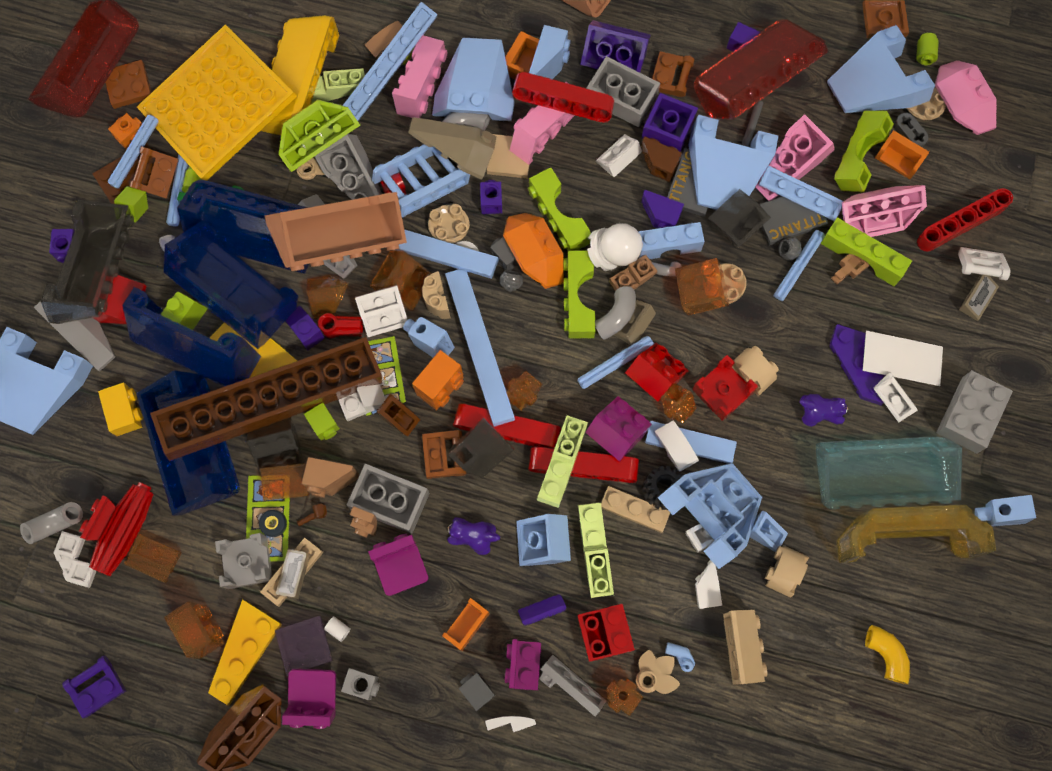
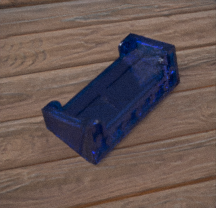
M202 220L165 244L164 273L250 344L259 349L296 310L299 296L293 289L288 287L278 290L218 241L219 233L217 229L205 220Z
M136 287L132 289L122 305L132 342L224 387L248 379L261 358V355L244 338L234 333H225L219 337L218 341H215L162 316L163 309L157 306L144 291Z

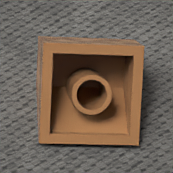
M308 457L302 485L307 488L308 492L312 493V496L325 498V495L333 496L359 478V473L351 465Z

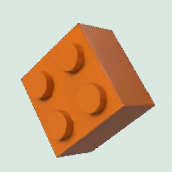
M440 350L412 383L416 395L436 411L440 406L444 407L448 403L449 395L452 391H457L464 382L462 367Z

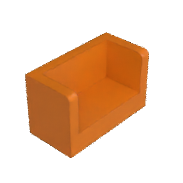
M522 31L519 33L506 55L509 77L516 80L517 74L521 72L529 73L539 39Z
M893 130L875 159L906 178L911 179L929 154V151Z
M470 598L467 606L446 633L444 632L442 636L459 650L463 651L490 613Z

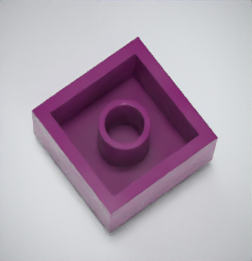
M617 396L595 417L585 433L620 461L642 439L652 423L633 409L626 401Z

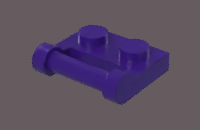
M106 656L99 658L96 664L73 679L69 678L62 683L63 688L70 695L82 718H87L126 692L125 687ZM103 670L106 675L79 692L77 686Z

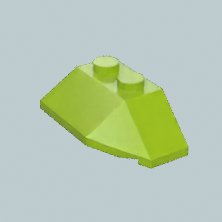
M316 100L283 123L279 156L292 172L359 127L360 124L347 106Z

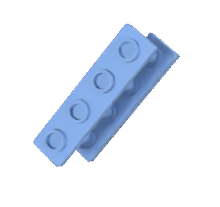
M424 144L420 147L412 148L402 156L394 157L385 164L376 166L373 170L372 181L376 184L383 180L392 192H397L401 216L404 217L468 184L470 174L458 168L456 169L451 161L441 156L442 152L435 147H428ZM435 155L449 172V175L443 178L439 177L425 159ZM418 163L433 183L422 186L409 170V167ZM401 172L415 192L404 195L391 178V175Z

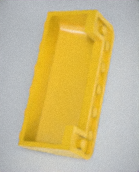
M324 15L293 18L285 22L282 40L280 39L278 42L277 56L272 60V71L297 97L261 130L262 132L281 135L283 123L311 104L327 51L334 52L338 42L339 32L334 17Z

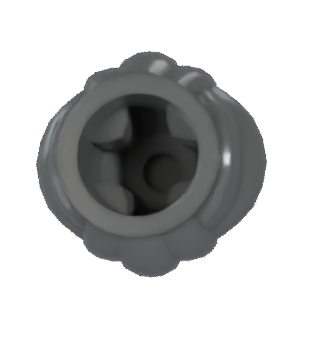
M787 237L779 244V253L785 260L799 257L802 251L801 243L795 237Z
M505 270L500 276V284L508 292L516 291L522 286L523 277L519 272Z

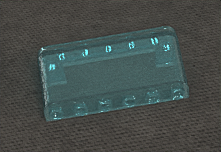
M923 437L821 442L816 444L821 502L829 509H838L840 506L861 508L863 505L868 504L875 507H883L889 503L905 506L909 502L927 505L930 504V501L949 504L952 503V500H961L962 447L948 438Z

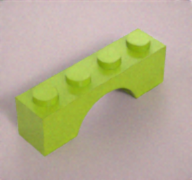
M887 111L863 112L861 119L857 123L854 135L850 138V144L846 153L843 154L842 162L835 172L834 179L841 191H865L871 173L865 162H863V158L871 147L887 140L894 124Z
M549 168L529 178V194L533 199H537L539 203L538 208L541 214H546L549 219L548 224L552 232L556 231L558 234V241L561 247L567 249V251H577L591 244V239H588L591 232L582 218H569L557 209L555 200L561 193V183L553 169Z
M836 218L820 243L837 254L847 253L863 259L874 269L875 275L892 286H895L901 280L912 262L909 258L839 218Z
M568 251V257L563 259V269L568 271V278H564V291H568V298H564V311H568V318H564V331H568L569 338H594L595 311L585 307L577 294L580 286L593 278L594 264L590 260L588 251Z

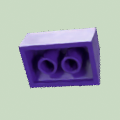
M593 20L588 27L580 65L599 69L607 56L641 73L651 35Z

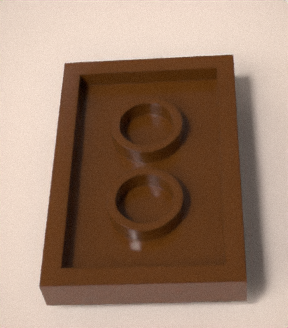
M146 143L144 147L150 149V147ZM141 153L119 188L112 187L108 180L123 156L92 173L114 208V200L127 186L129 187L130 181L134 179ZM149 157L141 184L148 185L156 158Z

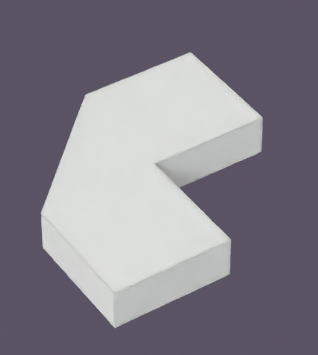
M62 531L54 550V555L63 570L64 578L68 582L90 588L96 570L89 568L90 563L78 560L85 539Z

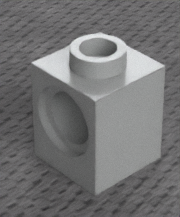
M349 668L341 692L371 700L372 696L376 697L379 691L380 683L377 682L379 677ZM361 678H365L368 682V687L364 692H360L357 689V682Z

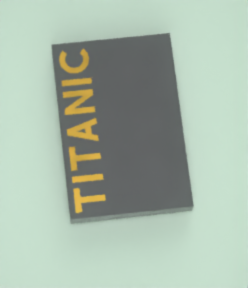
M685 148L667 198L683 203L684 211L705 217L708 207L697 205L690 151Z
M784 197L762 203L753 208L769 245L781 242L787 237H796L828 225L826 217Z

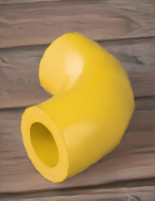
M871 625L866 634L865 647L879 652L886 663L884 678L908 685L910 661L904 646L893 634L880 627Z

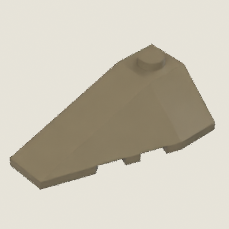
M416 117L412 118L408 131L409 134L426 146L435 147L442 152L441 156L446 160L449 157L458 164L457 168L481 180L495 149L497 137L477 127Z

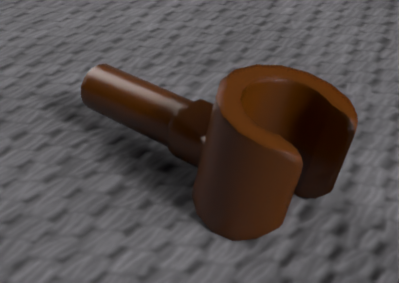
M314 505V513L297 521L298 526L314 519L325 518L327 516L326 505Z

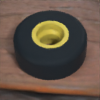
M268 510L261 515L259 528L266 536L278 537L286 530L287 519L280 511ZM271 520H276L275 527L269 525Z

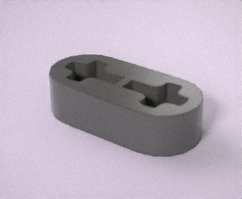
M903 113L898 116L894 123L897 133L923 148L928 141V134L911 114ZM902 122H903V123L907 122V123H908V126H907V125H902L901 123H902ZM914 138H921V141H915Z

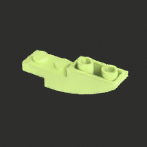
M364 68L323 71V76L319 77L311 104L316 100L330 101L351 95L365 77Z
M566 416L537 501L559 508L588 422Z
M601 503L578 505L590 596L594 598L614 595Z

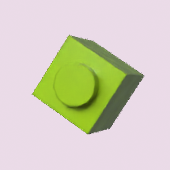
M128 186L114 200L116 216L132 222H137L148 209L146 192Z
M324 403L319 404L304 414L320 440L332 438L336 435V431L340 429Z

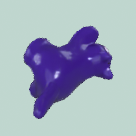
M818 394L803 395L800 399V404L804 407L805 411L802 422L807 426L812 427L822 420L837 425L843 424L845 421L843 415L847 413L848 408L844 398L829 399L823 398Z
M456 517L453 519V523L448 526V532L451 535L447 539L449 544L469 545L478 555L488 554L491 550L490 543L500 540V536L495 533L496 527L488 522L471 523Z

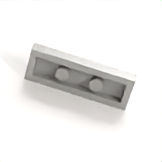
M554 655L540 669L543 673L539 679L551 688L557 683L594 716L600 712L606 703L602 696Z

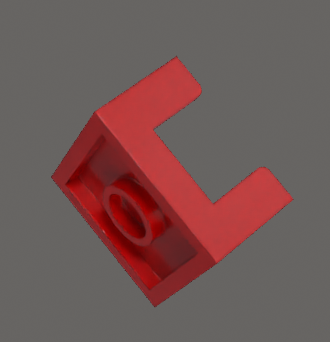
M728 355L705 378L702 377L698 380L692 389L722 421L758 388V385L752 379L746 382L732 368L735 362Z

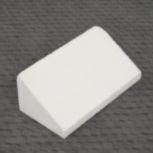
M624 134L596 162L611 176L615 177L642 152L638 140Z
M891 372L874 387L876 393L898 422L918 411Z

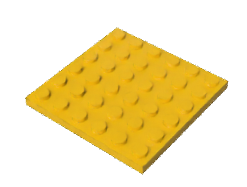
M224 25L145 98L137 108L145 117L152 115L159 120L155 128L195 173L206 182L297 96L231 29Z

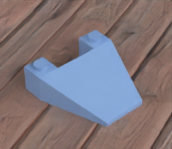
M897 25L877 32L827 80V84L844 113L911 108L930 101L935 84L926 70L906 77L895 58L902 55L906 41Z
M698 115L692 126L688 144L697 205L738 215L776 153L778 135L758 131L752 139L750 147L716 139L719 120Z
M6 327L0 338V421L33 435L84 384L93 365L84 358L65 350L54 370L31 361L28 358L37 342L26 334Z
M731 463L685 474L662 493L658 499L672 515L684 506L691 512L714 539L704 552L720 569L747 546L762 496L734 464Z

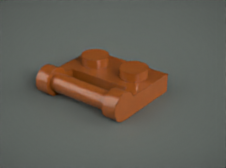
M660 51L652 77L653 80L660 83L659 92L684 97L687 91L686 83L690 68L693 67L695 59L691 56L682 57ZM677 65L682 66L678 85L673 86L672 82Z
M141 146L139 151L141 156L134 179L130 181L129 187L167 199L179 159ZM151 156L156 159L148 185L146 186L141 183L149 157Z
M461 430L422 434L427 479L466 475V467L463 466L461 448L463 436ZM445 440H452L455 468H448Z

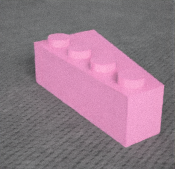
M423 35L412 52L413 61L407 62L405 76L401 75L398 80L400 84L399 89L394 88L392 92L397 114L409 118H421L422 113H426L428 97L433 95L435 79H439L441 73V63L445 62L447 58L444 41Z
M539 105L536 108H531L523 119L520 118L513 127L515 131L509 151L530 165L533 161V154L535 152L540 154L548 139L553 140L561 126L565 127L575 115Z

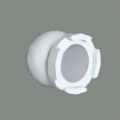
M615 224L608 229L601 228L595 230L588 238L591 239V248H588L590 260L596 268L601 267L604 271L612 270L617 266H627L635 262L643 248L640 233L628 224Z

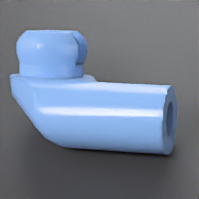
M667 642L665 654L676 656L683 671H692L695 661L690 650L687 647Z

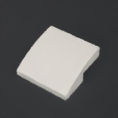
M397 285L355 297L368 337L402 328L408 320Z

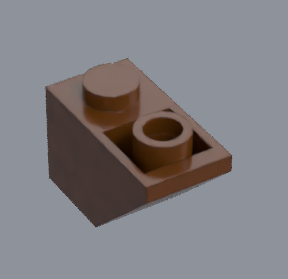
M644 136L641 149L650 173L670 182L680 163L682 152H679L675 147L663 145L654 138Z

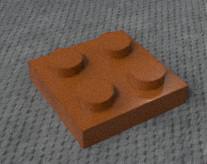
M905 0L863 1L867 38H872L877 32L897 25L903 36L907 37L909 28Z
M142 60L103 70L110 103L114 109L143 101L152 93Z

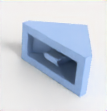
M762 511L756 516L750 538L776 552L778 546L783 544L788 533L767 512Z

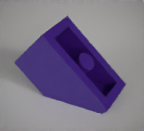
M647 190L643 192L641 202L653 227L659 229L676 226L684 204Z
M300 305L283 317L307 351L325 339L321 330Z

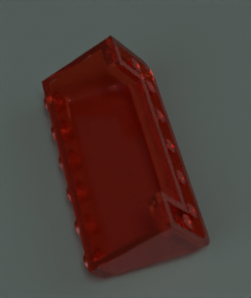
M95 0L90 2L28 100L38 107L73 118L84 116L139 28L137 19L114 0Z
M778 20L700 74L695 79L694 89L707 117L735 119L829 51L822 38L790 20Z

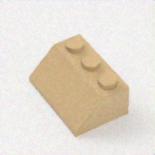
M734 610L723 614L733 685L765 682L764 677H767V667L761 658L764 646L762 639L758 637L757 629H760L759 616L755 615V610Z

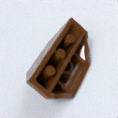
M263 684L242 694L210 731L197 763L208 771H233L248 766L281 727V698Z

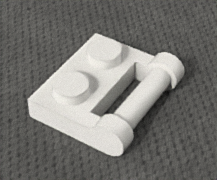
M960 247L958 256L962 264L963 274L970 275L971 273L999 277L1000 280H1008L1010 268L1003 253Z

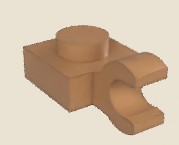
M848 254L839 263L842 268L831 279L836 284H839L848 275L854 279L868 268L869 264L855 255Z

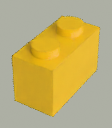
M123 382L98 391L109 432L120 436L142 428L140 420H143L140 409L136 407L135 400H137V395L133 388H130Z

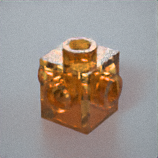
M527 371L517 379L514 377L506 387L508 388L507 396L509 402L521 411L527 405L531 407L538 399L537 394L542 383Z
M675 383L661 397L664 413L672 420L676 419L683 423L697 409L692 392Z
M628 678L625 681L619 679L617 682L613 679L605 690L608 693L605 698L609 700L607 705L616 713L622 711L627 716L631 715L644 696L636 691L638 686ZM621 691L625 692L626 698L624 700H621L619 698V693Z

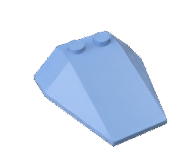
M462 38L435 94L432 115L447 117L452 112L488 114L492 120L512 121L514 97L502 40Z

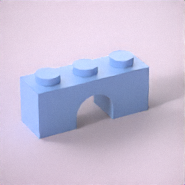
M701 223L639 231L643 242L639 258L647 255L649 259L660 258L662 253L675 249L680 250V255L701 252L705 242Z

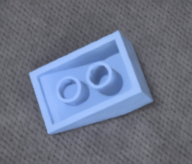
M544 25L529 73L553 79L562 70L563 64L568 62L570 51H568L570 40L568 39L567 30Z

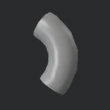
M452 112L442 122L477 127L485 131L491 118L488 114Z
M623 286L618 288L614 293L615 303L612 309L595 321L596 329L604 340L622 330L630 321L636 305V294L632 287Z
M74 502L66 503L20 525L21 535L28 544H33L80 522L83 517L82 508Z

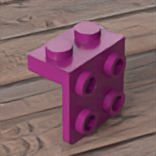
M399 535L394 538V542L386 544V542L378 543L373 546V550L368 551L371 560L375 563L387 596H392L428 581V574L412 535Z
M292 669L288 676V708L282 715V725H290L292 728L313 726L316 729H324L327 726L330 727L336 715L335 671Z

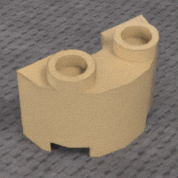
M439 271L424 279L422 287L423 299L430 313L439 316L441 319H449L450 313L446 297L441 296L444 294Z
M757 346L745 349L733 360L735 364L732 368L746 382L752 379L758 385L754 392L757 396L777 379L776 373L779 371L777 365L772 361L768 362L763 356V352Z
M782 545V547L778 546L774 554V558L777 559L775 567L770 566L766 573L765 579L768 580L766 586L791 598L794 595L797 584H801L808 567L806 562L809 557Z

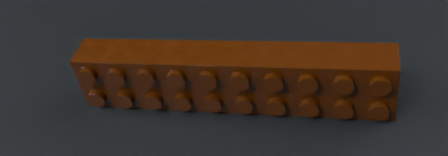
M367 337L150 414L164 454L171 461L306 412L321 403L325 405L357 393V387L382 384V374Z

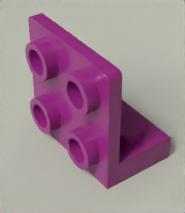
M513 639L512 644L507 645V659H511V667L506 668L505 683H509L510 689L538 690L541 643Z

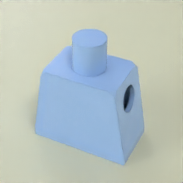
M420 317L416 322L408 319L403 326L413 344L432 358L440 350L449 356L455 348L444 329L423 317Z
M1032 495L991 500L986 504V507L975 508L976 521H988L989 526L1026 524L1036 518Z

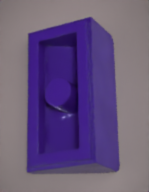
M557 594L518 610L523 626H527L561 613L567 607L561 595Z

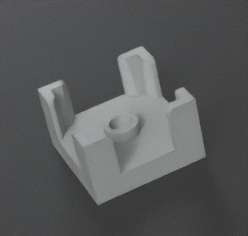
M258 533L250 535L249 539L233 542L229 540L215 541L216 552L222 555L224 576H219L220 587L233 589L269 582L272 578L267 536Z

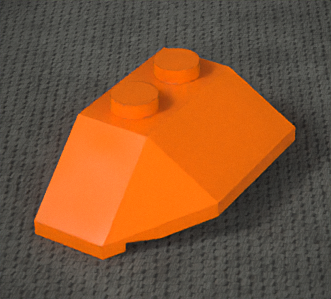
M527 213L509 216L506 221L503 237L522 271L533 280L541 283V286L545 289L563 284V252L544 218Z

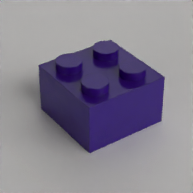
M660 93L644 125L642 139L644 136L654 138L663 145L675 147L680 152L693 126L698 108Z

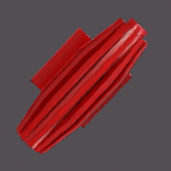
M140 482L137 486L133 484L116 507L105 496H102L101 500L98 498L95 500L91 508L93 514L90 520L86 519L79 530L82 533L80 538L87 541L98 540L89 568L107 576L113 574L128 554L146 519L154 495L150 492L151 487Z

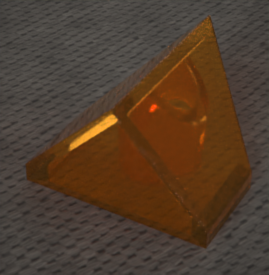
M329 275L307 279L306 292L314 320L327 313L335 316V312L349 284L348 282Z

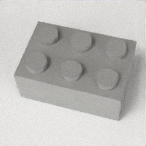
M606 56L586 89L612 96L614 98L612 114L639 127L658 96L660 83Z
M971 370L962 377L936 433L976 454L988 447L1013 391Z
M365 464L347 506L351 510L354 506L372 513L378 521L412 534L430 493L425 487Z

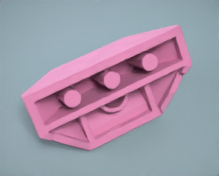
M954 61L940 66L935 87L954 120L973 130V133L976 135L994 130L996 128V97L977 65Z
M925 185L895 186L853 195L842 202L844 222L870 237L905 230L918 214L927 207Z

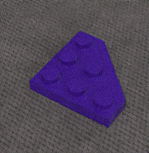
M837 324L830 342L832 352L840 360L842 369L848 379H851L860 399L882 406L884 402L876 393L874 387L886 375L863 371L866 333Z

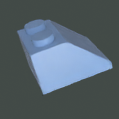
M545 514L516 521L519 566L556 564L571 561L567 515Z

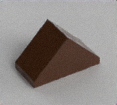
M389 394L377 410L381 419L407 437L421 420L392 394Z

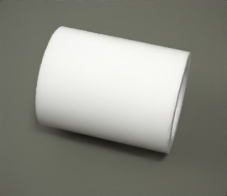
M332 617L324 630L342 642L351 628L336 617Z

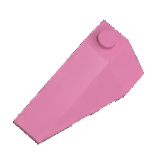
M803 115L789 128L783 142L776 150L775 156L768 166L799 180L834 151V143L806 115ZM762 175L756 185V189L768 201L774 200L779 196L778 194L759 186Z

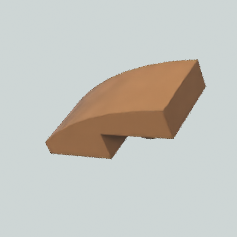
M396 21L388 25L365 44L376 59L381 56L402 28V24Z
M644 255L629 264L627 269L611 277L609 282L615 291L623 286L632 287L635 290L658 271L647 255Z
M353 506L350 515L354 518L350 526L356 528L354 533L366 538L368 534L375 536L377 530L376 516Z

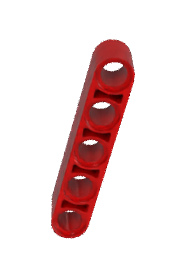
M527 72L517 74L512 91L513 96L520 101L604 123L610 121L614 107V98L612 96Z
M1004 188L998 189L930 225L918 237V247L923 251H932L1001 214L1012 203V193Z
M467 404L458 405L453 423L454 427L461 430L533 447L555 449L562 430L557 425L514 416V421L494 427L488 409Z
M532 447L528 470L546 474L554 449ZM578 452L570 477L636 483L639 459L624 456L619 461L613 455Z

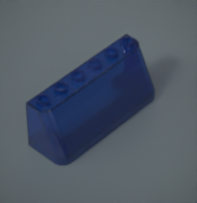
M197 180L191 184L177 210L186 242L291 270L290 267L286 268L267 227L265 215L308 207L207 180ZM304 264V269L296 270V272L305 274L309 264Z
M176 370L136 394L172 515H183L236 495L240 490V485L226 441L171 461L165 456L150 413L210 392L208 383L202 375Z

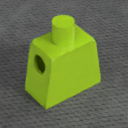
M176 292L173 298L168 300L167 306L161 313L160 318L168 332L185 341L208 308L192 298Z

